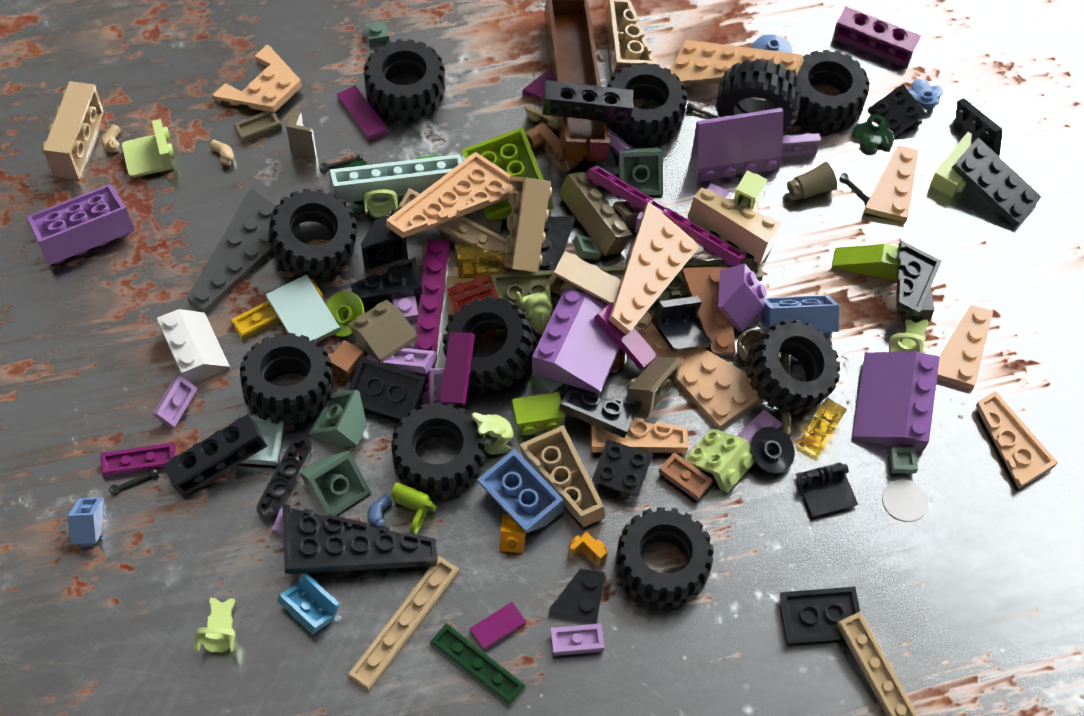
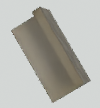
M292 110L286 125L290 151L292 154L316 158L317 152L313 129L303 126L301 111Z

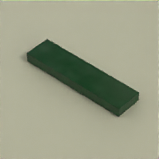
M446 623L430 641V645L508 707H511L525 690L526 684Z

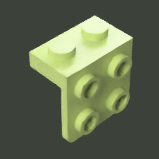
M161 119L152 121L155 135L122 143L130 177L134 178L173 169L171 157H174L172 144H167L166 140H170L168 128L162 126Z
M716 429L709 430L685 457V460L694 467L712 473L720 490L727 493L755 462L748 440Z

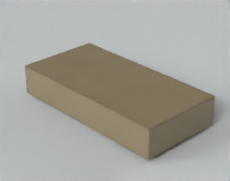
M269 111L233 124L242 144L282 129L281 122L276 113Z

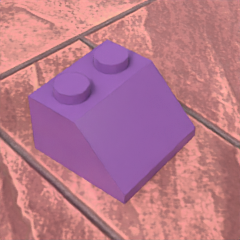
M746 264L720 270L718 308L737 331L742 332L762 311L765 306V297H767L764 284L758 281L755 273Z

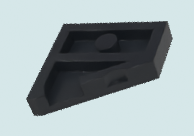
M580 569L549 609V615L597 623L605 573Z

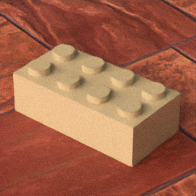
M69 81L67 89L62 93V102L56 109L54 123L50 125L49 136L42 146V152L46 156L48 167H50L54 177L80 180L104 114L95 84Z

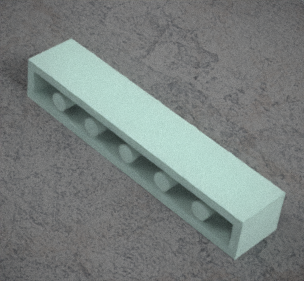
M460 154L331 169L329 170V190L336 195L337 200L341 198L346 203L364 201L363 195L366 192L377 189L392 190L396 192L397 196H404L409 188L422 193L462 163ZM380 194L372 199L388 198V196Z

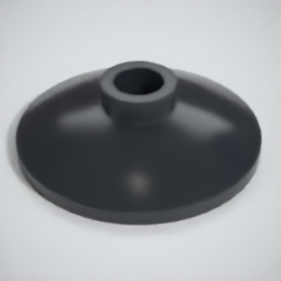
M763 427L755 432L751 438L750 451L752 457L763 470L770 473H780L792 465L795 449L791 439L782 430L775 427Z

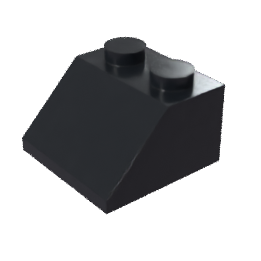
M385 215L376 219L361 243L365 273L408 260L406 237L402 238L386 227V220L392 215Z

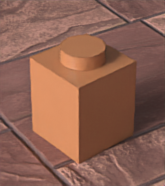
M344 340L330 356L332 374L349 383L355 374L360 357L364 358L362 348L355 343L351 344Z

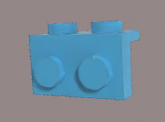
M307 573L301 574L298 583L280 594L277 600L311 634L332 622L339 608V603L336 599L327 593Z

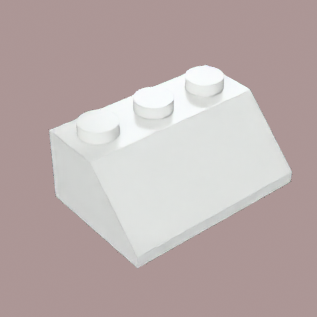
M178 309L157 317L161 332L181 376L191 384L230 369L205 313Z

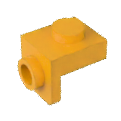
M503 514L499 550L502 552L523 553L526 532L509 514Z
M588 532L584 533L581 537L579 535L576 536L568 545V557L571 560L581 551L599 568L607 560L608 552L606 546L600 540H595Z

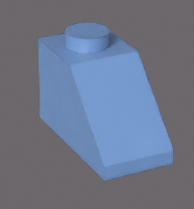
M103 497L78 498L68 514L71 544L90 546L97 543L102 532Z

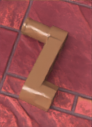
M540 123L525 132L531 149L541 146L564 171L572 170L581 162L563 161L560 139L544 123Z

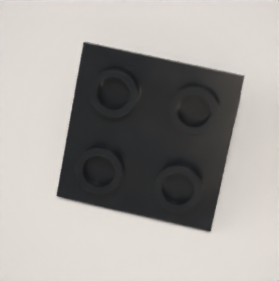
M901 84L868 108L872 115L879 114L886 119L887 127L893 132L894 137L911 125L920 126L923 123L922 117L927 114L904 84Z
M607 439L592 482L621 491V497L627 500L633 496L638 497L653 454Z
M839 462L795 474L812 517L858 505L846 473H849L847 464Z

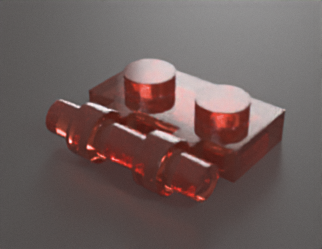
M490 274L482 277L480 275L475 276L474 280L462 284L458 282L454 284V287L446 289L449 298L458 295L450 299L455 312L459 313L462 310L461 307L466 303L468 305L472 304V300L478 298L485 300L486 296H493L496 300L499 297L494 284L484 286L492 283ZM477 288V290L465 294V292Z

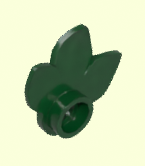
M879 114L870 115L866 122L858 123L853 128L851 137L862 139V145L866 153L874 151L880 144L887 149H891L894 144V134L887 127L886 119ZM876 121L880 125L874 126L872 122Z

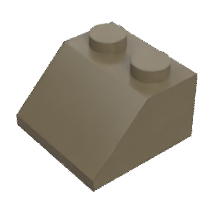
M387 300L377 304L373 309L358 316L349 323L356 344L380 363L419 339L399 308Z
M656 357L641 370V375L637 379L633 378L626 388L628 390L626 400L631 404L634 401L642 402L640 410L650 415L677 384L681 360L671 357Z

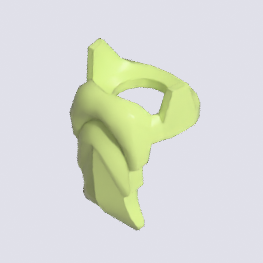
M371 190L363 195L365 213H369L373 218L390 215L392 210H394V213L398 211L397 194L392 190ZM380 194H383V195H386V196L389 197V198L372 199L374 196L380 195Z
M549 284L546 286V291L522 297L520 292H516L518 307L525 310L534 330L542 335L551 318V313H553Z
M906 320V332L890 336L888 352L925 353L926 337L924 333L929 322L928 320H922L915 323L911 320Z
M472 414V418L478 424V433L483 435L484 450L492 455L508 453L511 447L506 444L514 435L510 422L499 415ZM486 434H489L491 437H497V441L493 445H488L485 439Z
M210 598L211 615L208 617L207 627L198 628L195 631L194 650L199 652L203 643L205 649L209 652L222 653L230 648V653H233L235 631L232 629L233 619L231 614L235 606V599L230 598L221 603L216 598Z

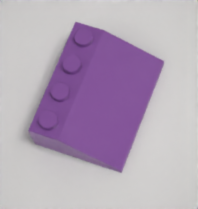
M777 108L697 121L690 157L696 182L710 181L723 177L730 178L738 173L745 174L747 171L755 173L779 169L783 156V109Z
M112 184L27 216L49 265L62 263L68 257L82 255L88 249L104 246L113 239L124 238L135 231L127 209Z
M565 288L532 356L533 374L600 394L620 349L619 345L595 319V316L606 305L587 293Z
M865 352L852 438L893 447L916 448V451L923 452L930 440L940 356L921 352Z

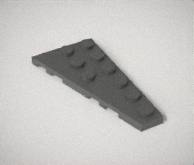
M250 188L187 296L188 302L205 314L272 254L269 243V225L275 205L252 188ZM300 225L292 229V234L300 228Z

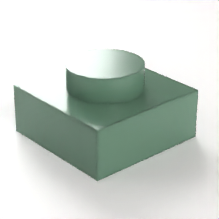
M385 20L365 24L369 45L389 41Z
M576 235L572 241L578 256L581 258L598 260L602 254L591 237Z
M891 447L890 461L892 473L916 474L918 470L916 448Z

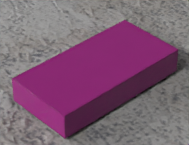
M511 602L472 626L470 632L482 650L485 651L525 626L526 620L514 603Z

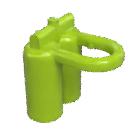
M399 482L395 483L390 497L393 498V502L417 511L410 528V533L417 534L428 511L435 512L437 506L432 504L427 494Z

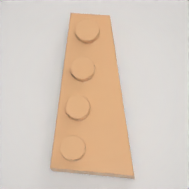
M997 391L992 392L976 403L975 406L1018 489L1057 465V460Z
M635 417L626 437L623 438L591 424L592 452H603L608 439L648 453H688V433L685 427L661 422L652 424L645 422L642 418Z

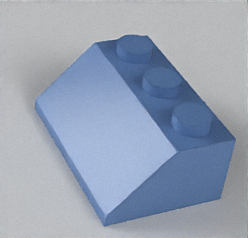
M829 295L765 298V306L762 309L765 330L783 320H790L791 322L798 320L802 321L804 325L806 323L813 325L815 330L820 329L824 333L823 336H829L832 332H839V304Z
M515 449L477 479L481 486L526 533L548 525L564 511L563 498Z

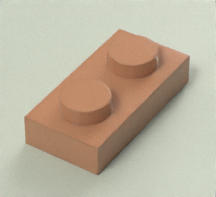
M675 452L659 469V473L697 501L713 482L710 477Z

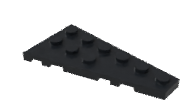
M282 503L285 574L436 566L438 563L435 538L409 532L404 534L393 532L387 527L381 526L376 528L367 526L368 523L331 514L328 516L319 515L309 509H304V511L291 508V505Z

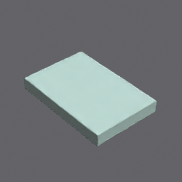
M307 275L266 294L268 302L287 333H295L299 337L304 335L309 337L310 341L313 339L319 342L340 331L339 325Z

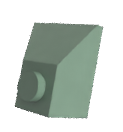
M638 148L619 152V179L646 195H663V151L660 148Z
M355 389L332 394L331 399L327 401V406L322 411L320 410L308 435L342 448L357 446L363 439V432L367 426L360 392Z
M349 451L321 458L299 472L309 492L327 516L329 514L337 515L371 493Z

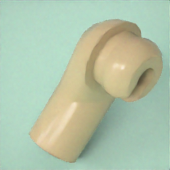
M111 124L101 138L105 150L111 153L116 152L119 148V142L115 138L121 129L115 124Z
M213 139L209 146L210 150L220 153V163L227 166L230 165L231 159L234 158L232 148Z

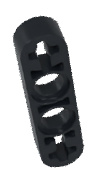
M297 437L290 443L257 504V514L261 521L266 523L274 522L280 509L283 508L282 503H287L301 476L299 472L306 467L312 456L313 451L309 439ZM305 446L306 451L301 450L298 455L297 448ZM292 464L297 467L296 472L293 474H286L284 472V468L287 465ZM277 485H284L286 491L283 494L277 495L273 493V488ZM271 499L274 500L272 504L273 512L269 511L265 514L263 509H268L271 505Z

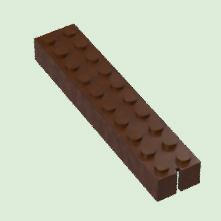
M546 0L544 18L552 81L601 86L588 0ZM557 116L563 161H582L583 158H586L587 161L606 162L610 146L607 122Z

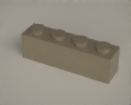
M585 172L568 174L558 191L559 196L605 256L621 253L633 234L602 193L591 183V179L586 177Z

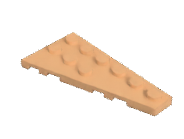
M686 40L670 70L671 74L675 73L680 78L679 81H682L685 87H690L691 83L702 82L704 85L720 84L721 77L727 69L738 62L741 64L744 60L748 59L750 61H755V59H762V61L771 60L777 65L780 63L785 66L786 70L790 69L794 76H797L804 59L802 54Z
M475 152L386 220V227L402 238L508 199V195L513 194V184H509L511 175Z
M650 202L644 208V215L640 221L639 230L631 248L625 267L626 271L620 283V290L615 298L609 321L626 335L700 247L697 242Z
M652 322L645 330L639 332L657 354L656 357H671L681 360L677 385L718 430L762 401L758 398L757 391L755 389L752 390L749 384L751 379L747 378L746 372L705 348L673 352Z

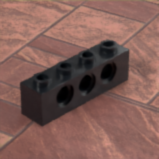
M545 81L542 115L630 124L633 111V90Z
M247 414L238 418L227 427L216 431L205 440L194 444L183 453L172 457L162 465L172 486L184 497L268 447L257 424Z

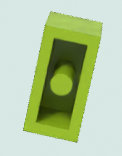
M559 392L512 399V414L517 435H533L536 432L551 431L564 425V412L559 410L561 403Z

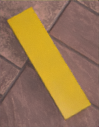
M310 279L323 300V294L321 293L313 279ZM268 301L230 319L242 340L280 322Z

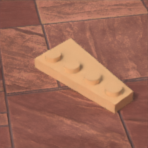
M897 145L863 211L864 213L906 223L910 209L918 149Z
M972 304L969 306L939 355L938 380L971 390L974 389L993 314L992 310Z

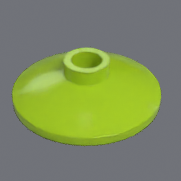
M341 291L334 294L326 306L340 327V331L333 335L347 337L352 335L349 323L364 314V306L361 299L355 293Z

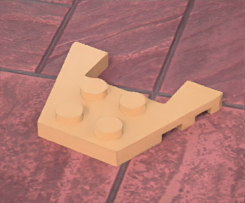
M266 45L255 55L256 62L267 67L242 91L225 83L212 96L214 101L222 103V100L229 101L231 105L245 104L249 105L252 109L275 113L302 87V83L269 45Z

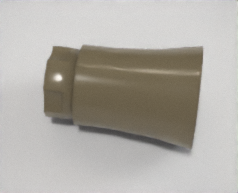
M825 161L814 169L795 176L794 179L786 182V186L791 199L795 201L823 192L837 190L838 183L833 168Z

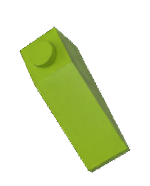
M873 244L835 247L832 268L897 281L898 246Z

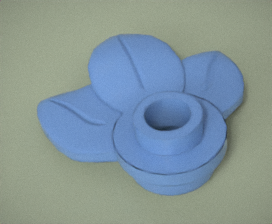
M924 79L914 80L912 88L908 89L925 110L933 109L938 103V98L943 95V88L940 85L931 86Z

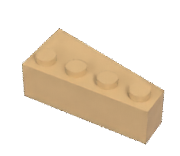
M609 0L605 12L612 76L615 73H619V70L624 67L629 68L631 64L641 65L642 62L648 63V65L658 64L656 58L654 59L651 54L650 44H647L644 38L645 33L638 24V17L631 1Z
M510 176L509 184H513V194L508 195V204H511L512 213L507 217V226L511 232L506 237L504 267L538 272V267L542 263L541 246L545 241L544 226L549 216L547 209L548 200L552 196L551 181Z
M701 188L694 196L687 216L688 220L706 231L718 233L720 239L726 243H734L741 252L745 254L748 252L755 257L754 261L758 264H761L774 246L782 225L781 222L776 221L771 216H765L756 212L751 207L742 206L730 198H724L715 194L714 191Z
M566 251L547 282L550 292L562 295L564 289L569 288L587 293L606 306L611 302L614 304L621 286V280L618 277L609 275L600 270L596 265L589 264L581 260L577 255Z
M564 425L519 444L522 457L563 498L565 507L583 527L606 518L604 505Z

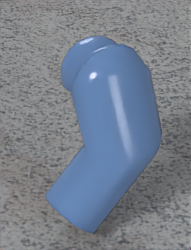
M387 494L380 497L368 509L367 520L373 527L380 528L385 524V520L381 517L382 511L393 503Z

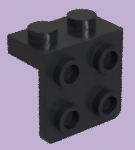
M698 296L664 300L658 303L652 324L673 352L696 350L711 346V339L695 320L702 304Z

